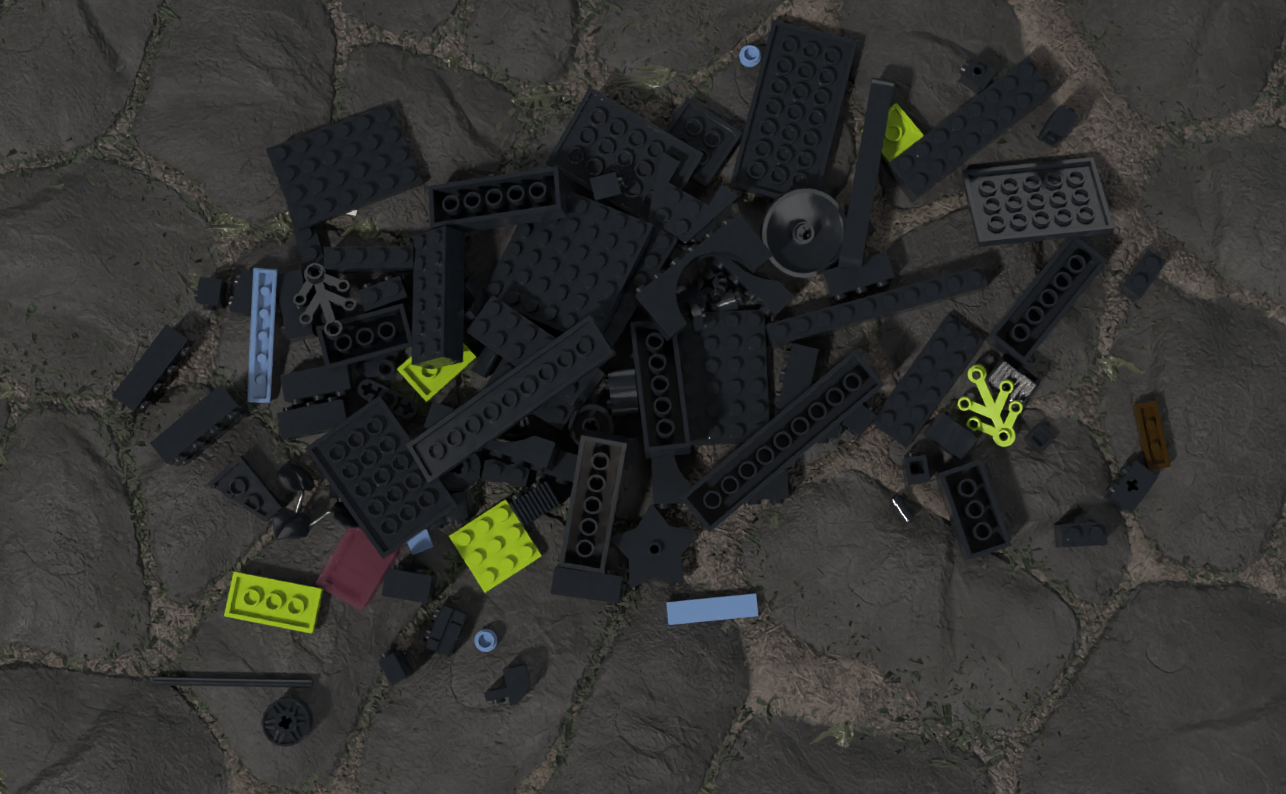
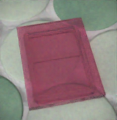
M348 528L315 584L338 599L362 611L398 550L382 559L361 528Z

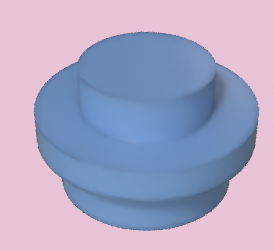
M753 45L743 47L739 54L740 62L746 67L756 66L761 60L760 50Z
M483 629L476 634L475 645L480 651L489 652L496 647L497 636L492 630Z

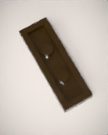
M1157 401L1132 405L1145 467L1149 470L1171 467Z

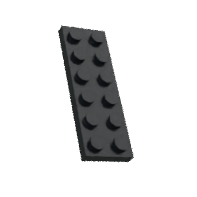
M947 315L880 407L871 424L907 449L984 340Z

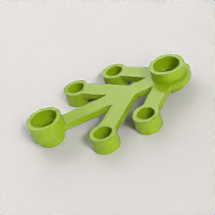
M975 364L969 369L968 378L971 382L976 383L986 406L972 401L968 396H963L958 401V407L963 411L969 409L991 418L994 426L981 422L976 416L969 418L967 426L973 431L980 430L992 435L994 442L999 446H1009L1015 440L1016 433L1012 427L1017 415L1023 409V404L1019 400H1013L1009 404L1010 412L1004 423L1000 414L1009 393L1014 389V383L1009 379L1003 380L999 386L1000 392L997 400L994 402L985 382L987 370L983 365ZM979 371L981 377L975 378L973 372ZM1009 383L1011 385V389L1005 390L1003 388V384ZM967 400L969 402V406H962L961 401ZM1012 404H1018L1020 406V410H1013ZM971 420L977 421V422H978V426H977V427H972V426L970 425V421H971ZM1000 433H1007L1008 438L1002 439Z

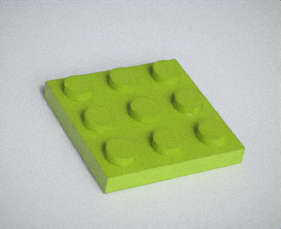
M506 499L449 536L485 593L542 557Z

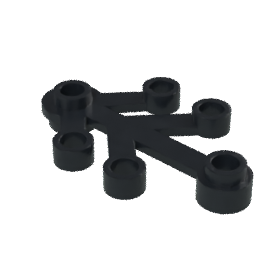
M312 263L304 271L306 279L299 293L293 297L294 305L297 308H305L308 304L306 297L315 286L316 294L306 311L300 315L299 321L303 327H311L314 324L313 316L321 304L327 322L324 326L325 334L329 339L337 340L342 337L344 330L342 324L335 320L330 302L343 307L344 311L348 314L356 312L357 304L354 299H346L325 290L323 283L336 287L339 294L346 295L351 291V287L347 280H339L327 274L322 265ZM315 273L319 274L316 277H312V275ZM342 285H346V286H347L346 289H343V290L340 289V287H341ZM304 299L302 303H297V300ZM348 304L354 305L352 308H346ZM305 318H310L308 322H303ZM333 330H338V333L331 334Z

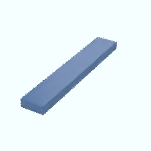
M253 268L247 402L271 403L277 269Z

